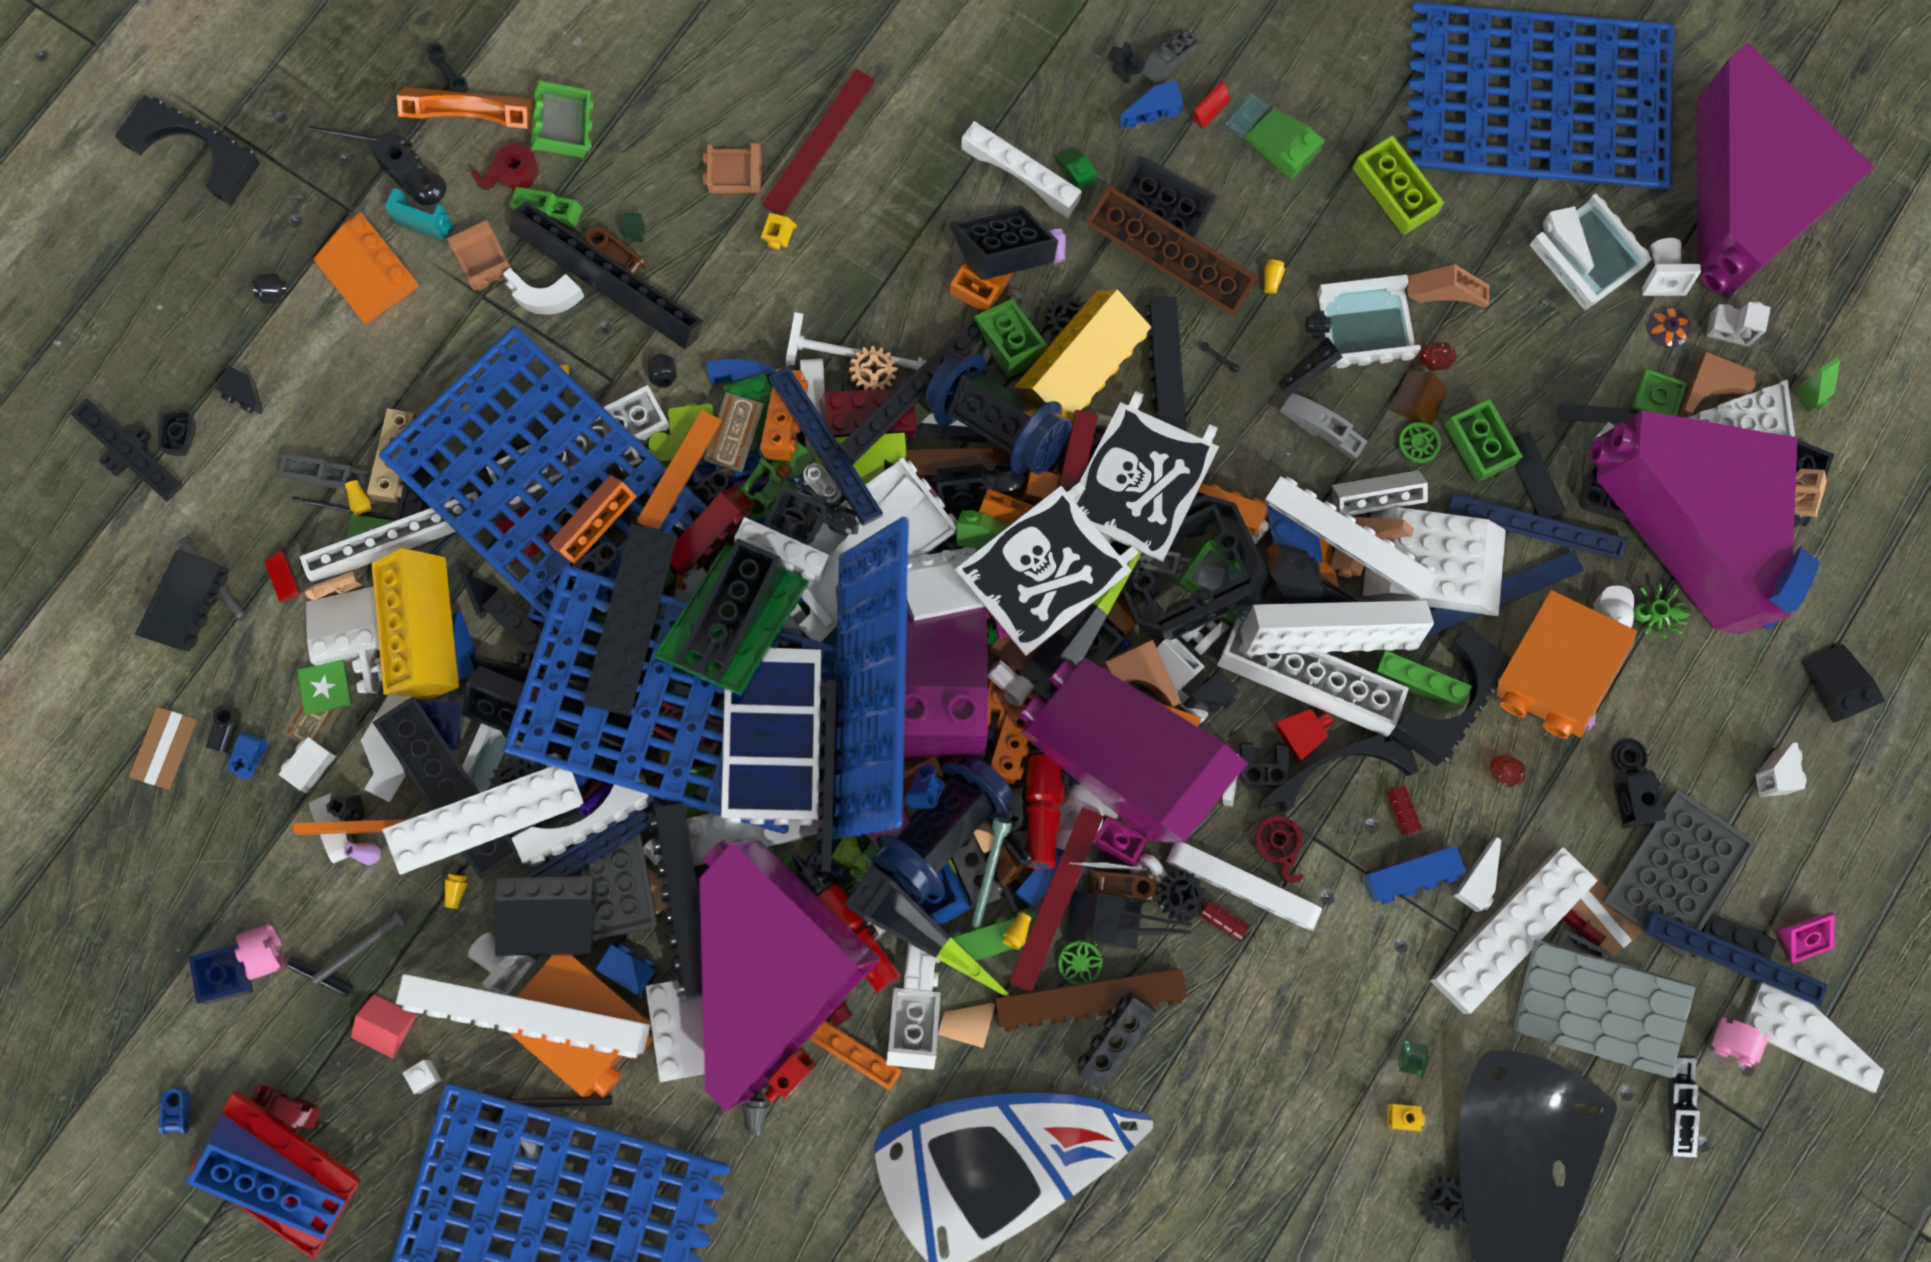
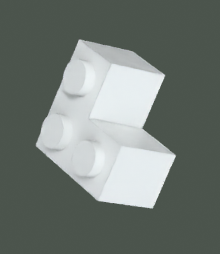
M1755 301L1748 302L1741 310L1735 309L1728 304H1718L1710 313L1706 336L1749 347L1766 332L1771 307L1764 306L1762 303Z

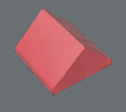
M374 994L356 1014L351 1038L394 1059L417 1015L404 1011L402 1007Z

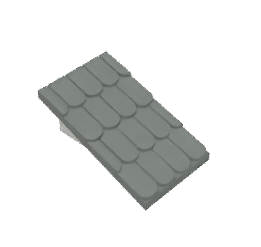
M1535 939L1513 1029L1522 1034L1550 1041L1557 1045L1672 1078L1696 987L1687 982Z

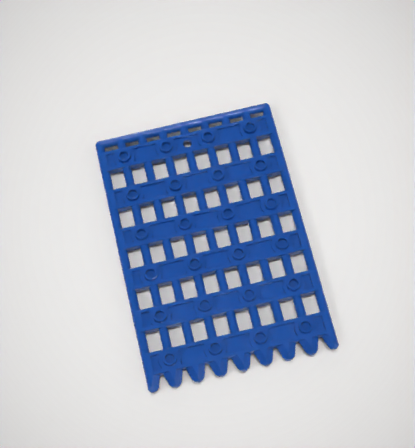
M1414 2L1412 4L1414 11L1426 15L1425 18L1414 20L1411 23L1413 30L1425 34L1424 38L1414 39L1410 43V48L1424 54V57L1412 59L1409 63L1411 69L1423 73V76L1412 78L1408 83L1411 89L1422 92V96L1410 98L1407 103L1411 109L1421 112V116L1411 117L1406 123L1409 128L1421 132L1419 136L1409 137L1405 143L1407 147L1420 152V155L1410 157L1417 168L1669 189L1671 187L1674 65L1673 24ZM1449 13L1468 15V24H1448ZM1491 17L1510 18V29L1492 28ZM1533 21L1552 22V33L1533 31ZM1576 24L1594 26V36L1575 35ZM1618 28L1636 29V40L1618 38ZM1660 31L1665 32V42H1660ZM1448 33L1467 34V45L1448 43ZM1490 36L1509 38V48L1490 47ZM1533 40L1552 41L1551 52L1532 50ZM1575 43L1594 45V56L1575 54ZM1618 47L1635 48L1636 59L1617 58ZM1660 51H1665V62L1660 61ZM1447 52L1466 53V64L1447 63ZM1490 56L1509 57L1508 68L1489 66ZM1532 59L1551 61V71L1532 70ZM1575 63L1593 64V75L1575 74ZM1617 66L1636 68V79L1617 77ZM1660 70H1664V81H1660ZM1446 71L1466 73L1465 84L1446 82ZM1489 75L1507 76L1508 87L1489 86ZM1532 79L1550 80V91L1531 89ZM1574 82L1593 84V95L1574 93ZM1617 86L1635 87V98L1617 97ZM1659 90H1664V101L1659 100ZM1446 91L1465 92V103L1445 102ZM1488 95L1507 96V107L1488 105ZM1531 98L1550 100V111L1531 109ZM1644 101H1649L1651 106H1645ZM1574 102L1592 103V114L1573 113ZM1616 105L1635 107V118L1616 116ZM1659 109L1664 110V120H1659ZM1445 111L1464 112V123L1444 121ZM1488 114L1507 116L1506 127L1487 125ZM1530 118L1549 119V130L1530 129ZM1573 121L1592 123V134L1573 132ZM1616 125L1635 127L1634 138L1616 136ZM1659 129H1664L1663 140H1659ZM1444 130L1463 132V143L1444 141ZM1487 134L1506 135V146L1487 145ZM1530 138L1549 139V150L1530 149ZM1573 141L1592 143L1591 154L1572 152ZM1616 145L1634 146V157L1615 156ZM1659 149H1663V160H1658ZM1443 150L1463 152L1462 163L1443 161ZM1486 154L1505 155V166L1486 165ZM1529 157L1548 159V170L1529 168ZM1572 161L1590 162L1591 174L1572 172ZM1615 165L1634 166V177L1615 176ZM1658 168L1663 169V180L1658 179Z
M517 326L510 328L379 453V457L545 618L549 608L538 598L548 589L554 594L557 587L555 582L560 578L563 567L566 565L572 566L573 564L553 549L540 534L549 526L558 533L563 528V525L556 519L565 510L573 516L579 510L573 502L582 494L589 499L594 493L589 487L598 478L604 482L609 477L605 471L616 463L629 475L623 483L637 496L597 540L600 543H612L619 552L618 562L601 575L616 580L627 540L618 547L605 533L615 524L628 537L630 526L621 517L630 509L640 516L644 508L638 501L646 493L650 496L655 490L654 485L667 470L663 463ZM516 337L518 341L508 349L506 345ZM500 353L502 356L491 364L489 361L496 354ZM536 357L550 369L541 378L527 367ZM484 368L486 371L475 380L473 376ZM519 373L524 375L533 384L525 394L511 383ZM467 383L469 387L461 395H458L456 392ZM567 387L581 398L572 409L559 397ZM503 388L517 400L508 410L494 398ZM451 399L453 402L442 411L440 407ZM551 402L565 414L556 424L542 412ZM469 404V409L463 411L461 409L462 405ZM486 404H489L500 415L492 425L478 414ZM432 415H435L436 418L426 427L424 423ZM599 416L613 429L604 439L590 427ZM535 418L549 430L540 440L526 428ZM471 419L484 431L475 441L461 429ZM417 430L419 434L409 442L407 439ZM583 432L597 445L588 454L573 442ZM518 434L532 445L523 456L510 444ZM454 435L468 447L459 457L445 445ZM399 446L403 448L394 458L390 456ZM630 447L635 449L645 459L636 469L622 457ZM566 448L580 460L572 470L557 458ZM502 449L516 462L507 471L493 459ZM437 451L451 462L442 473L429 461ZM550 464L564 476L555 486L541 474ZM485 465L499 477L491 487L476 475ZM421 466L434 478L426 488L421 486L412 477ZM533 480L548 492L539 502L525 490ZM469 481L483 493L474 503L460 491ZM685 485L659 531L676 535L673 530L675 526L686 531L694 522L689 513L694 511L701 515L708 506ZM517 495L531 508L522 518L508 505ZM452 497L466 509L457 519L443 507ZM500 512H503L515 524L506 534L491 521ZM484 527L498 540L489 550L475 538ZM532 542L547 555L538 564L533 562L523 552ZM608 549V550L612 553V555L607 558V559H610V558L613 556L614 551L611 550V549ZM588 550L582 557H585L590 551ZM516 558L530 571L521 581L506 568ZM600 585L596 598L610 602L611 599L607 593L609 591L613 592L614 589ZM563 598L559 611L565 613L569 599ZM591 612L589 620L597 622L596 618ZM555 621L554 627L558 631L560 630L562 621Z
M905 516L897 519L839 556L835 680L837 681L832 819L833 839L853 837V835L861 836V834L876 833V831H884V829L892 830V827L899 828L902 824L909 520Z
M564 566L511 723L504 751L511 755L672 802L683 803L686 806L721 816L723 747L720 756L697 750L701 736L723 743L722 732L705 728L704 725L708 714L724 718V709L711 705L714 693L724 694V688L697 676L673 670L672 665L654 657L688 602L662 594L660 603L667 605L664 618L656 616L654 625L660 627L657 640L650 639L648 648H652L653 653L650 662H644L642 670L647 672L643 684H638L636 693L640 694L636 706L632 707V719L629 728L625 729L606 723L608 711L585 706L583 715H578L560 709L564 696L584 701L586 692L567 687L571 673L590 679L592 669L575 665V661L579 651L596 656L598 647L583 643L582 639L586 629L602 633L604 624L591 621L589 618L593 607L606 611L609 609L610 602L596 598L600 585L614 589L616 583L615 579L572 566ZM570 576L576 577L572 591L566 589ZM563 598L569 599L565 613L559 611ZM556 620L562 621L558 635L552 633ZM781 630L771 648H777L781 639L801 645V649L821 650L820 680L832 679L834 677V668L822 661V659L836 658V646ZM548 642L555 644L551 657L544 655ZM559 661L565 662L566 666L564 669L557 668L556 665ZM762 662L742 695L731 692V697L737 698L735 705L812 707L809 703L814 702L815 663L778 662L795 667L792 681L770 675L773 662ZM541 664L548 666L544 679L537 678ZM670 678L692 685L688 698L666 692ZM766 683L789 690L785 703L763 696ZM820 686V701H821V689H822V686ZM534 687L540 688L536 702L530 700ZM662 701L685 707L682 719L678 720L659 714ZM526 709L533 711L529 725L522 723ZM731 712L730 757H744L746 750L772 758H808L798 751L796 747L813 745V733L805 729L803 724H813L814 714H781L779 724L776 725L756 719L757 713ZM557 718L579 724L575 738L553 732ZM655 723L678 729L674 743L652 736ZM753 727L775 734L772 747L749 741ZM519 732L525 733L521 747L515 746ZM603 732L625 738L621 752L599 746ZM549 741L572 747L568 761L545 754ZM649 745L671 752L667 765L644 759ZM595 755L617 760L615 773L610 774L591 768ZM694 759L717 765L713 779L690 772ZM729 764L728 809H730L732 796L736 795L755 801L753 810H795V802L785 796L783 791H795L802 787V780L789 770L790 768H805L806 766L766 765L764 770L751 765ZM641 768L664 774L660 788L638 782ZM740 772L762 778L758 792L736 786ZM687 781L710 788L706 801L683 795ZM740 820V822L750 824V820ZM764 820V824L754 825L781 834H786L789 831L788 825H774V821Z
M448 1083L443 1090L391 1262H438L436 1258L440 1247L460 1252L461 1255L458 1262H486V1260L491 1262H536L539 1250L560 1255V1262H637L639 1253L660 1258L661 1262H703L700 1257L690 1251L692 1247H706L710 1243V1236L698 1228L697 1225L698 1223H713L717 1219V1212L706 1205L704 1200L719 1199L724 1194L723 1187L713 1181L711 1176L726 1175L730 1172L731 1167L729 1164ZM452 1094L458 1096L454 1110L448 1109ZM483 1103L504 1109L500 1123L479 1118ZM529 1117L550 1122L546 1137L525 1131ZM445 1118L451 1119L447 1134L441 1132ZM476 1127L497 1133L493 1147L472 1141ZM575 1130L596 1136L593 1150L571 1144ZM522 1140L543 1146L539 1161L518 1155ZM438 1142L444 1143L440 1158L434 1156ZM621 1143L643 1149L639 1164L617 1158ZM469 1151L490 1157L486 1171L465 1165ZM568 1154L589 1160L585 1174L564 1168ZM667 1157L689 1163L685 1177L663 1171ZM515 1164L536 1170L532 1185L511 1179ZM430 1166L437 1167L433 1181L426 1180ZM614 1167L636 1173L632 1188L610 1182ZM461 1175L483 1181L479 1195L457 1189ZM560 1178L582 1184L578 1198L557 1192ZM660 1181L682 1187L678 1201L656 1195ZM442 1185L447 1187V1193L445 1195L441 1194L439 1191V1188ZM507 1188L529 1194L525 1209L504 1203ZM423 1189L429 1191L425 1205L419 1204ZM607 1191L629 1197L625 1212L603 1206ZM454 1199L475 1204L471 1219L450 1213ZM553 1202L575 1208L571 1222L550 1216ZM653 1204L675 1211L671 1225L649 1219ZM500 1212L522 1218L518 1233L496 1226ZM416 1214L422 1215L418 1229L412 1228ZM600 1215L622 1221L618 1236L596 1230ZM447 1223L468 1228L464 1243L443 1237ZM546 1226L568 1232L564 1246L542 1240ZM646 1229L668 1235L664 1249L642 1243ZM493 1236L515 1242L511 1256L489 1251ZM409 1238L415 1239L411 1253L405 1252ZM593 1239L615 1245L611 1260L589 1254Z

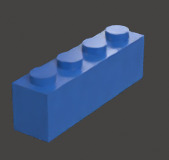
M1453 846L1368 874L1364 878L1373 902L1381 901V904L1384 905L1395 901L1394 896L1403 894L1405 898L1417 894L1416 889L1424 887L1426 891L1438 887V882L1445 879L1447 884L1460 880L1459 875L1465 873L1466 870L1457 846Z

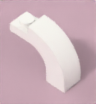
M510 268L503 273L507 280L505 284L513 292L512 296L516 303L533 313L546 315L560 313L570 309L584 298L581 288L566 274L552 286L539 289L527 285Z

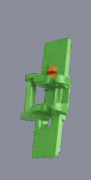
M797 442V450L792 454L791 461L773 460L770 464L761 457L759 459L760 463L742 487L739 486L754 503L761 502L764 505L762 513L755 514L753 512L748 519L754 521L764 517L767 520L780 490V478H787L788 475L802 476L804 469L814 460L815 454ZM767 468L770 469V480L761 492L757 491L755 495L749 493Z

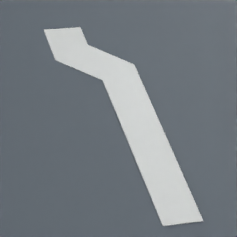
M907 477L879 504L883 516L865 526H862L860 523L858 525V534H849L829 555L830 561L820 582L815 579L813 581L809 580L808 590L830 619L837 616L836 587L838 586L840 554L897 519L906 516L926 496ZM810 608L811 613L798 627L810 639L821 642L837 626V621L826 629Z
M388 695L373 721L409 698ZM371 722L361 739L374 772L365 790L390 802L406 775L402 765Z

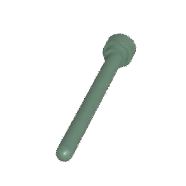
M996 817L993 820L992 829L995 835L972 919V926L975 928L980 927L1003 838L1011 830L1012 822L1004 818Z

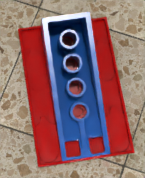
M234 1090L189 1169L191 1174L187 1184L235 1203L314 1260L357 1188L360 1178L353 1171L329 1157L328 1153L296 1134L291 1127L268 1114L266 1109Z

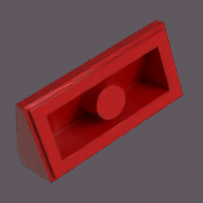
M1220 81L1193 110L1192 121L1203 129L1230 102V96L1223 81Z
M279 551L264 561L280 603L302 594L288 556L284 551Z

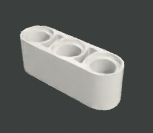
M333 793L309 802L315 822H343V818H337L331 813H327L326 804L329 803L331 797L335 796ZM351 834L320 835L332 863L348 858L344 854V849L348 843H354Z

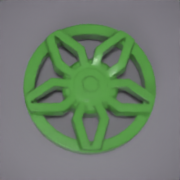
M1416 422L1408 425L1401 432L1398 447L1407 460L1415 464H1422L1436 457L1441 447V439L1436 429L1431 425ZM1418 427L1425 428L1429 431H1426L1422 434ZM1409 430V437L1403 439L1405 433ZM1433 434L1431 438L1428 439L1427 435ZM1434 437L1436 440V449L1432 444H1429L1430 442H1432ZM1409 442L1410 446L1403 445V443ZM1405 449H1412V451L1410 452L1411 455H1409ZM1415 451L1418 452L1417 458L1414 457ZM1423 453L1424 455L1430 456L1428 458L1420 459Z
M1082 941L1072 942L1060 953L1058 959L1059 971L1063 978L1073 985L1090 984L1101 973L1102 957L1092 944ZM1079 945L1076 955L1073 952L1067 951L1071 947ZM1084 945L1085 954H1080V950ZM1088 947L1096 953L1097 957H1087L1089 954ZM1064 954L1072 955L1073 958L1071 959V961H1069L1064 956ZM1062 959L1067 964H1071L1067 967L1065 972L1063 971ZM1094 959L1098 960V962L1091 965L1089 960ZM1098 966L1097 972L1092 977L1091 971L1088 968ZM1070 969H1073L1075 973L1067 977ZM1086 971L1088 972L1089 980L1083 976V973ZM1079 973V976L1083 980V982H1077L1071 979L1076 977Z

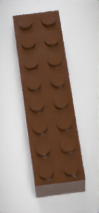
M1108 185L1086 222L1087 225L1233 316H1237L1260 279Z

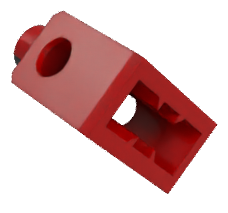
M1310 709L1277 722L1274 728L1283 742L1288 744L1290 753L1298 763L1329 737L1325 728L1334 722L1328 712H1324L1316 717Z
M802 1049L796 1051L770 1078L768 1082L771 1087L764 1095L774 1104L781 1096L784 1098L788 1097L818 1065ZM784 1077L788 1079L789 1084L785 1082Z

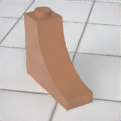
M1455 264L1408 276V297L1419 303L1450 300L1467 302L1480 307L1489 306V285Z
M1705 352L1697 361L1677 416L1688 418L1693 414L1700 401L1711 396L1731 395L1742 397L1748 392L1751 393L1756 384V380H1754L1756 371Z
M1353 517L1357 525L1362 528L1364 526L1371 528L1376 532L1375 536L1381 540L1386 538L1392 541L1401 537H1412L1414 530L1409 523L1401 519ZM1335 548L1331 567L1338 572V575L1344 578L1361 576L1364 566Z
M1153 640L1138 644L1098 664V666L1122 681L1135 682L1145 686L1164 705L1174 707L1181 703Z

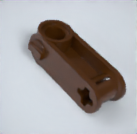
M604 226L592 227L587 232L585 240L587 243L636 275L642 268L645 269L647 266L637 254L616 239ZM598 238L604 239L603 242L599 244L594 243V241Z
M1101 869L1089 870L1091 887L1088 889V893L1134 898L1140 902H1151V899H1155L1158 881L1153 871L1139 870V873ZM1142 880L1149 883V892L1141 890L1140 882Z

